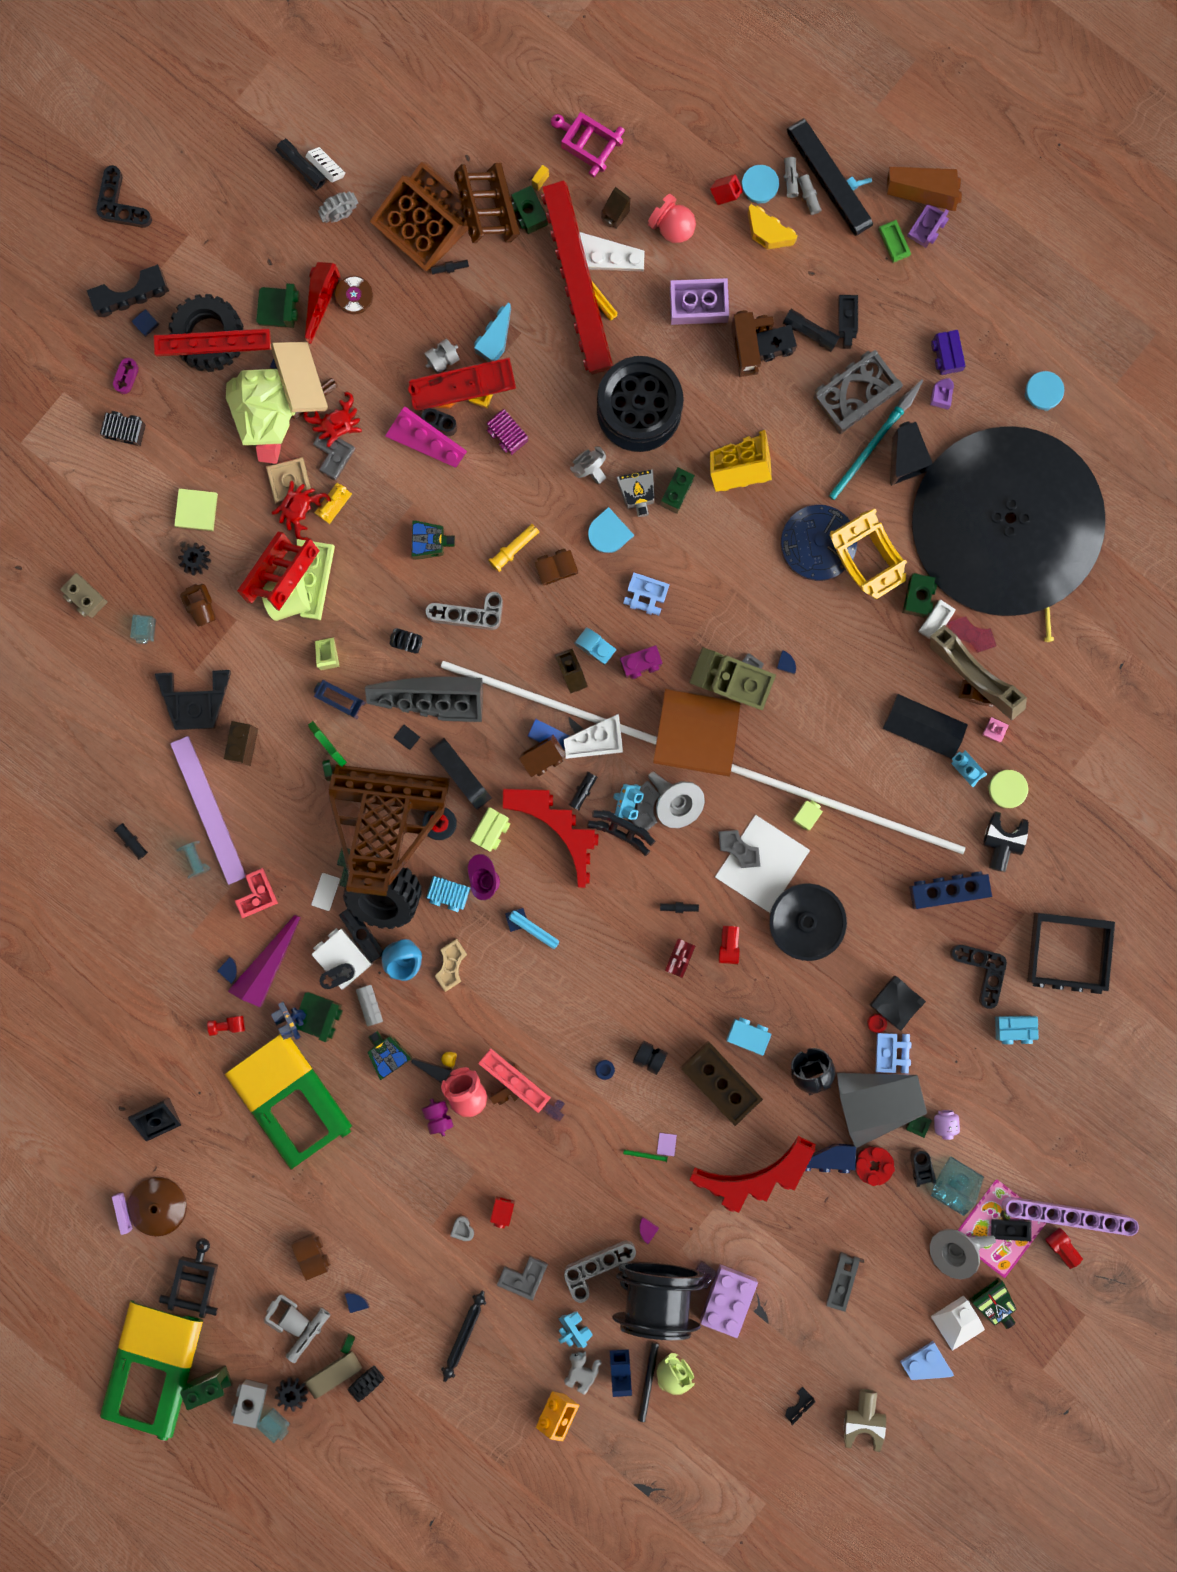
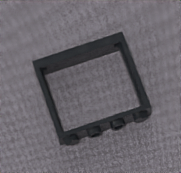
M1034 913L1027 982H1032L1034 987L1044 988L1045 984H1050L1052 989L1064 990V986L1071 987V991L1083 992V988L1091 989L1090 993L1095 994L1109 991L1115 922ZM1041 921L1104 928L1098 984L1036 977Z

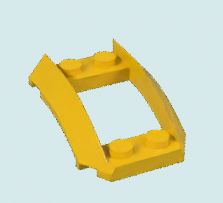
M871 509L860 513V516L839 529L831 531L830 537L840 560L856 584L868 595L878 599L906 581L904 568L907 562L903 560L889 540L882 523L876 517V509ZM869 534L872 542L890 567L866 581L854 564L847 547Z

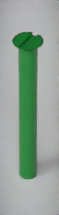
M625 1149L623 1152L625 1155L666 1161V1163L668 1160V1156Z

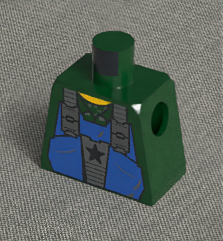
M412 521L411 556L413 560L443 556L444 547H455V535H444L443 526Z
M376 1031L368 1037L374 1045L368 1051V1055L380 1080L413 1058L392 1035L384 1040L380 1033Z

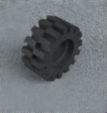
M373 1366L356 1379L347 1390L357 1402H360L375 1390L385 1377L376 1366Z

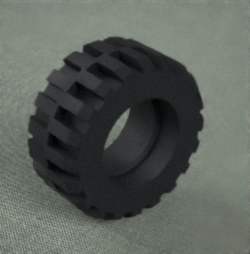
M199 294L195 295L193 300L190 297L185 299L186 303L183 306L179 304L176 307L178 312L172 313L171 319L173 323L170 322L168 327L171 332L169 335L187 334L192 332V329L198 322L209 318L219 320L224 326V331L243 330L244 326L230 303L224 302L219 296L214 298L212 294H205V297H202ZM241 353L179 355V357L188 366L195 367L199 371L206 369L208 372H214V368L222 370L224 369L223 365L227 363L230 366L234 363L232 359L234 357L238 358Z
M403 867L388 886L387 896L348 892L345 886L343 899L347 909L350 910L354 917L357 916L359 921L366 922L372 927L374 925L381 929L384 927L394 929L395 927L399 928L404 926V924L406 925L414 917L422 893L421 885L415 874H411L410 869Z

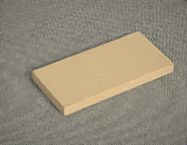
M308 342L272 343V354L290 412L326 411L328 408Z

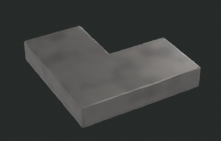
M317 436L313 445L328 454L319 471L337 480L356 448L339 437L330 447H327L326 444L329 438L319 439Z
M530 1256L523 1274L505 1266L497 1286L533 1301L548 1263Z

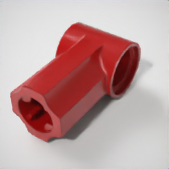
M723 926L722 942L719 948V963L738 965L740 953L738 947L739 927Z
M1059 1227L1045 1238L1050 1248L1061 1257L1069 1269L1077 1267L1083 1260L1062 1228Z

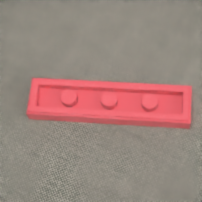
M491 1048L478 1063L537 1113L542 1110L551 1098Z

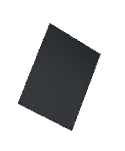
M404 724L394 738L411 750L420 739V736Z

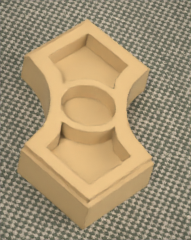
M455 939L441 949L443 966L435 977L445 992L462 982L459 977V965L467 953L458 939Z

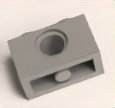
M247 1379L242 1385L239 1384L236 1396L239 1397L238 1403L234 1404L231 1416H234L233 1423L251 1428L257 1427L268 1388L267 1384ZM244 1400H251L253 1407H247Z

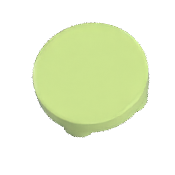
M1003 770L993 776L988 785V791L996 805L1002 808H1014L1022 804L1026 799L1028 784L1024 776L1019 772Z

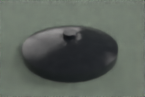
M799 884L788 888L778 896L770 911L769 929L775 944L785 954L798 960L814 961L827 957L839 947L846 933L847 917L843 904L832 891L817 884Z

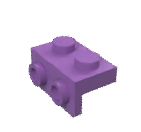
M926 205L907 237L925 248L929 243L933 244L939 235L936 233L939 227L943 229L949 220L946 217L949 211L946 209L942 212L934 206Z

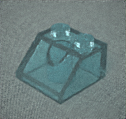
M950 1157L936 1179V1184H934L930 1196L965 1216L976 1205L984 1176Z

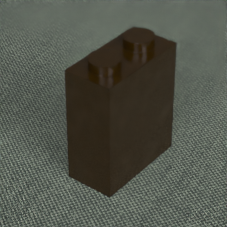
M231 721L224 759L232 763L251 766L258 728L250 724Z

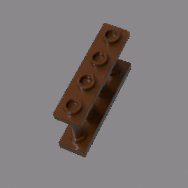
M494 163L487 172L468 173L466 165L461 164L454 171V180L458 186L459 199L462 202L463 214L467 221L468 234L471 237L472 243H477L485 234H502L505 243L512 242L520 235L502 163ZM488 180L491 190L472 191L470 181ZM493 198L496 208L477 209L475 199ZM497 216L501 226L482 227L479 217Z

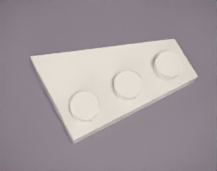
M619 714L565 738L566 759L623 752Z

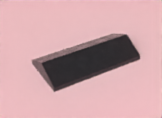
M897 694L882 729L952 759L963 741L968 724Z

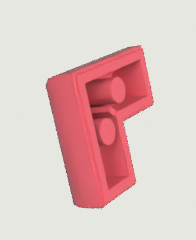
M264 868L245 875L252 894L235 900L242 919L278 904Z

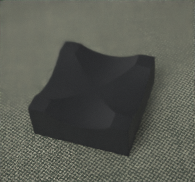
M893 976L869 1005L898 1030L902 1031L926 1001L901 979Z

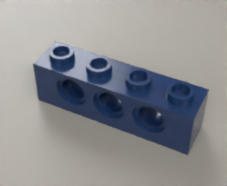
M982 871L972 872L971 877L964 878L963 874L952 876V880L945 881V878L941 877L933 879V883L926 884V881L923 880L914 882V886H909L913 909L992 897L989 874L983 875ZM968 881L973 884L971 892L965 889V884ZM949 884L953 885L955 889L952 895H948L946 892V887ZM930 887L934 888L936 892L933 898H929L927 895V890Z

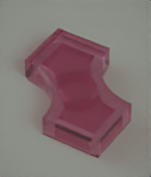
M967 616L947 623L949 629L960 640L970 643L977 653L997 646L991 628H977L969 622Z

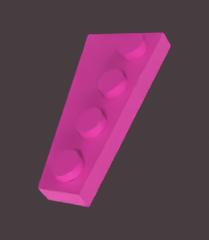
M405 406L385 435V437L455 468L467 453L464 448Z

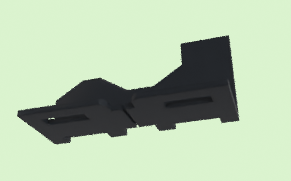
M804 1387L797 1392L800 1396L799 1402L795 1406L786 1409L785 1417L791 1422V1425L816 1402Z

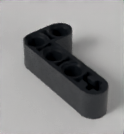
M445 738L429 749L477 810L492 799Z

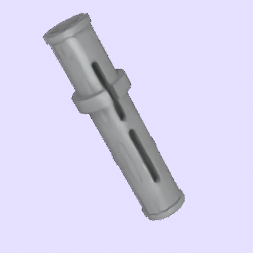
M320 1308L314 1319L308 1322L305 1331L286 1354V1358L290 1362L296 1363L315 1335L321 1332V1327L330 1317V1313L327 1310Z

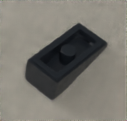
M413 1058L411 1061L412 1064L440 1083L446 1080L452 1071L451 1069L417 1058Z
M991 1219V1236L994 1235L995 1239L1031 1242L1032 1220Z

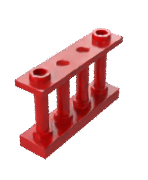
M278 531L237 590L247 603L251 604L257 596L267 598L273 607L280 611L320 550L309 538L303 546L292 544L283 532ZM288 551L297 553L293 561L283 559ZM278 566L287 568L282 576L273 574ZM267 581L277 583L272 591L263 589Z

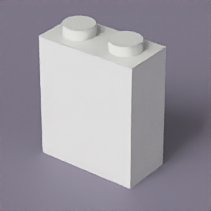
M336 928L328 935L329 940L325 943L321 941L313 948L315 952L312 953V956L326 972L345 963H350L354 966L355 976L351 980L339 985L341 989H344L373 963L370 962L366 954L344 929L338 930ZM343 967L344 971L339 973V977L343 975L349 977V973L352 972L351 969Z

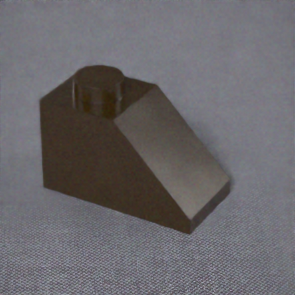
M617 187L613 189L601 211V218L604 224L609 227L613 226L615 229L618 228L630 212L631 200L629 196Z
M573 648L556 654V660L570 694L587 688V682Z

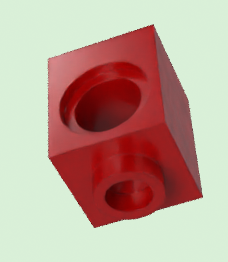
M496 1196L490 1220L491 1223H494L493 1226L498 1228L509 1227L515 1204L514 1200Z

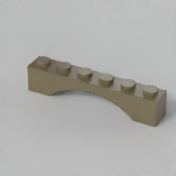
M943 625L930 636V648L1011 721L1026 709L1027 697L1013 685L998 679L977 662L958 636L948 627Z

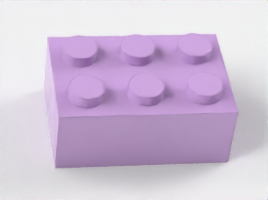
M728 278L671 280V325L728 323Z
M720 1264L699 1319L701 1325L738 1338L758 1284L757 1279Z

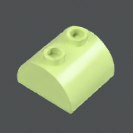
M303 577L280 611H277L267 598L262 597L266 611L275 621L310 610ZM266 583L263 589L272 591L277 583Z

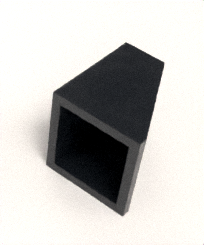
M910 421L900 424L892 437L891 486L924 474L933 465L917 422L910 423Z

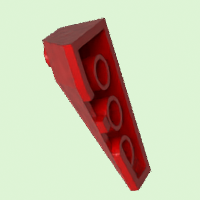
M317 262L309 274L310 285L305 339L310 345L341 277L334 263Z

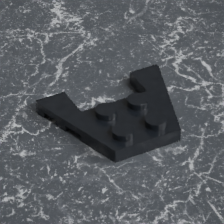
M230 670L212 671L213 691L174 692V673H155V678L158 681L175 730L215 729L230 679Z

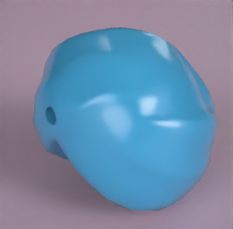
M409 939L389 944L382 953V967L392 979L410 980L420 969L422 953L414 942Z

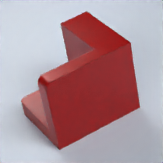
M736 174L717 179L710 188L717 205L737 200L743 192Z

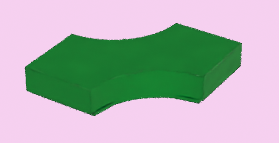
M312 721L308 724L311 732L339 766L345 765L347 763L316 723Z

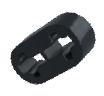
M350 963L341 964L323 973L319 980L320 985L324 989L337 987L355 976V968ZM343 967L351 969L352 972L349 973V977L346 975L339 977V973L344 971ZM326 975L328 977L336 976L337 978L331 982V986L324 983Z

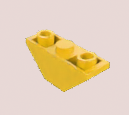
M752 204L749 206L747 214L751 236L754 241L767 250L795 244L797 235L793 229L781 225L777 218L765 214L761 207Z

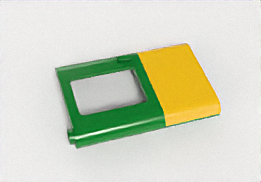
M280 1034L225 1074L290 1170L338 1136L343 1138L352 1132L350 1130L352 1124L291 1037L283 1040ZM297 1089L302 1091L329 1131L326 1136L303 1152L297 1150L271 1112V1108Z
M130 1300L100 1417L107 1421L156 1435L160 1440L166 1441L172 1438L183 1401L180 1391L185 1387L189 1378L203 1320L194 1316L180 1317L137 1304ZM132 1362L166 1372L153 1424L132 1419L119 1413Z

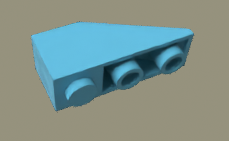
M507 303L505 307L502 306L498 310V317L494 322H489L485 329V334L479 336L474 343L475 353L487 362L498 360L505 351L511 314L510 303Z

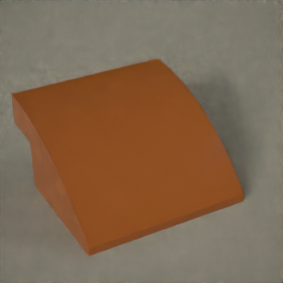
M422 161L411 177L402 175L370 220L378 230L425 271L436 264L468 230L467 221L463 214L462 202L459 199V191L429 164Z
M665 689L653 763L730 777L741 702Z

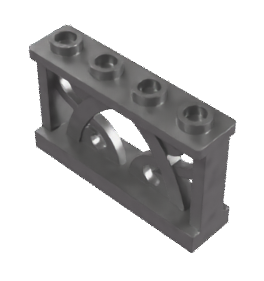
M876 350L873 352L867 351L860 357L861 360L858 363L852 362L845 368L846 371L843 374L837 373L830 379L831 382L828 385L822 384L815 390L816 393L813 399L835 425L839 434L891 398L903 387L901 381L895 377ZM874 363L878 366V374L875 377L872 376L873 367L871 371L865 369L867 364ZM860 369L861 374H854ZM882 373L891 383L890 386L879 379ZM842 382L841 388H837L836 386ZM849 382L869 383L865 394L868 401L866 404L858 399L846 400ZM873 385L875 386L873 390L877 391V395L870 394V389ZM829 392L835 393V397L830 399L832 401L839 400V403L836 405L828 404L825 400L826 394ZM855 403L857 409L852 410L851 405L847 407V404ZM840 408L842 421L839 420L833 409Z

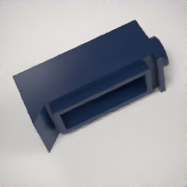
M322 680L321 683L318 682L314 689V693H316L314 695L315 698L355 719L359 717L357 714L361 706L366 704L363 700L325 680ZM327 687L354 701L350 709L324 697L323 695Z

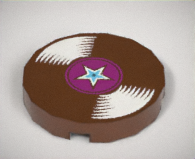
M349 276L339 282L336 287L335 297L337 304L343 311L355 315L363 313L370 307L373 300V292L367 280L359 276Z

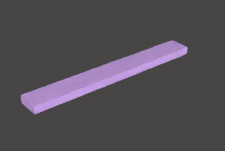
M187 736L170 743L228 885L246 878L245 870L190 737Z

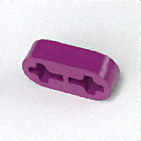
M124 358L120 362L113 380V387L120 394H127L131 391L139 367L132 358ZM131 363L133 369H129L127 373L125 366H129ZM124 381L127 386L121 388L118 384Z

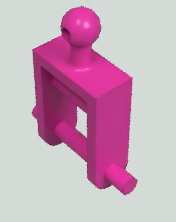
M582 112L579 113L572 125L565 122L560 114H555L551 118V125L554 128H562L567 132L561 141V148L592 166L588 174L593 178L598 171H605L607 166L604 162L615 146L620 147L623 143L621 136L625 130L619 126L614 133ZM583 125L586 129L575 145L571 141ZM593 132L609 141L598 158L582 149Z

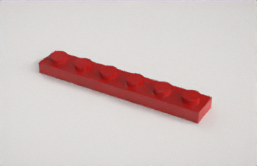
M270 329L154 335V353L156 357L271 350Z

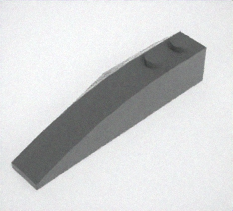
M422 677L365 686L367 704L389 709L395 707L407 713L409 711L418 712L420 716L427 717L431 715L438 717V720L482 722V678Z

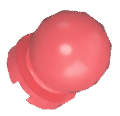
M668 194L663 199L665 201L660 209L656 207L651 214L648 226L653 230L659 227L661 235L667 241L682 243L687 241L694 233L696 227L695 216L689 208L683 205H675L677 199L673 195Z
M468 1067L458 1068L450 1072L451 1076L446 1081H442L441 1089L445 1098L449 1100L451 1109L462 1117H474L481 1113L486 1106L487 1094L484 1086L480 1083L477 1072L469 1070Z

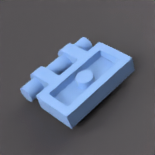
M633 573L627 591L634 593L633 599L625 597L623 604L629 605L632 609L638 608L647 611L646 613L650 615L652 613L660 615L661 608L655 607L656 601L664 603L670 584ZM639 597L651 599L650 603L638 601Z
M877 1033L875 1072L896 1073V1065H901V1073H909V1066H911L909 1048H911L912 1043L910 1042V1034H902V1041L899 1042L897 1041V1034ZM897 1048H902L901 1059H896Z

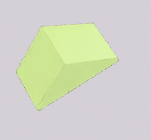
M334 638L315 641L317 667L320 670L340 667Z

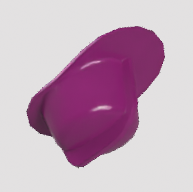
M484 854L474 855L468 864L471 891L477 899L487 900L499 888L500 878L497 872H495L494 865L489 857Z

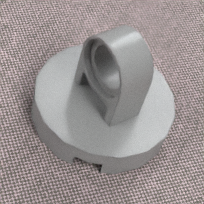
M596 446L594 451L590 452L588 449L581 453L573 461L574 467H570L575 477L581 478L590 474L593 480L600 484L606 479V476L599 468L605 461L606 454L601 447Z

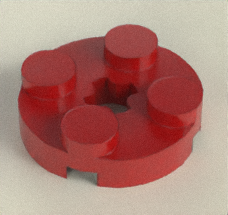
M868 1146L862 1149L856 1157L855 1171L858 1177L871 1186L886 1183L895 1171L894 1160L891 1154L884 1148ZM872 1161L880 1163L878 1170H870Z

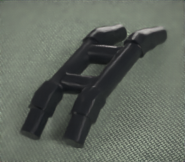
M592 811V817L611 821L610 825L604 821L588 820L587 828L607 832L631 844L644 856H647L650 850L640 839L634 838L635 834L642 840H645L650 846L656 842L646 829L638 827L610 811ZM618 825L627 829V834L618 830Z

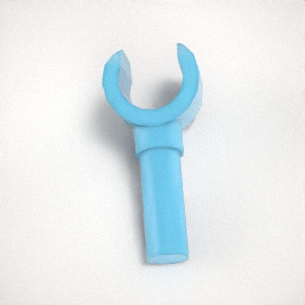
M851 177L847 182L854 191L858 186L871 183L872 178L856 182L854 177Z

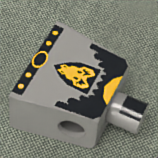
M653 469L618 476L617 484L627 508H636L638 517L649 515L647 505L654 503Z

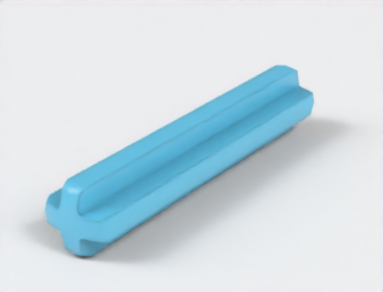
M513 910L509 915V920L552 949H555L559 944V940Z

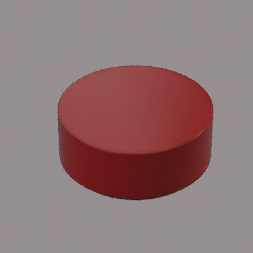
M872 1014L867 1020V1026L870 1031L881 1033L887 1027V1020L881 1014Z

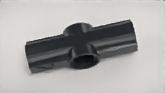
M348 909L339 914V917L352 934L353 939L359 944L370 962L372 963L380 958L384 950L373 936L370 928L364 922L359 921L357 916L354 917ZM360 929H364L367 932L364 940L359 939L357 936V932Z

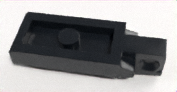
M839 295L838 334L840 338H843V349H851L852 338H856L858 333V295Z

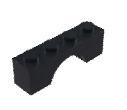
M157 264L141 270L138 283L127 292L112 291L105 284L86 291L93 310L98 317H107L112 312L126 310L133 304H143L152 297H162L166 292H169V288L163 272Z

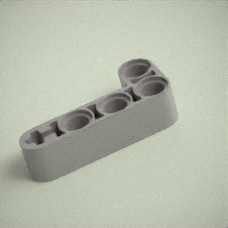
M497 592L489 593L485 598L484 609L431 603L426 608V615L434 623L495 630L501 623L503 599ZM493 597L500 600L496 606L489 604L490 599ZM434 609H437L439 613H444L445 609V619H443L442 614H436V616L433 617L432 613L430 612H434ZM452 611L459 613L458 618L455 620L449 618V614ZM470 614L478 615V619L475 622L468 621ZM490 616L497 618L496 623L493 625L486 623L487 618Z
M622 1241L567 1265L564 1271V1278L572 1298L578 1303L585 1302L589 1298V1286L586 1280L613 1269L622 1263L633 1260L636 1255L634 1244L631 1241ZM624 1247L631 1249L629 1255L624 1252ZM616 1250H618L621 1259H618ZM607 1254L613 1255V1262L606 1263L603 1259L604 1256ZM588 1262L596 1264V1268L592 1271L588 1270L585 1266ZM574 1269L578 1272V1276L570 1278L567 1273ZM578 1288H583V1289H585V1291H586L585 1295H583V1296H578V1295H576V1293H575L576 1289H578Z

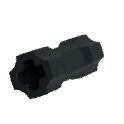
M285 138L278 143L275 151L285 161L291 163L315 190L320 189L325 184L327 178L316 167L311 166L288 139Z
M792 308L783 321L785 326L791 325L792 330L807 336L830 352H832L840 338L835 333L806 319Z

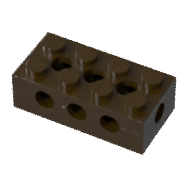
M709 1041L680 1067L734 1126L763 1100ZM707 1064L713 1065V1071L709 1074L703 1072V1068ZM721 1078L726 1079L727 1082L723 1088L717 1087V1081ZM733 1093L740 1094L737 1102L730 1101V1096Z

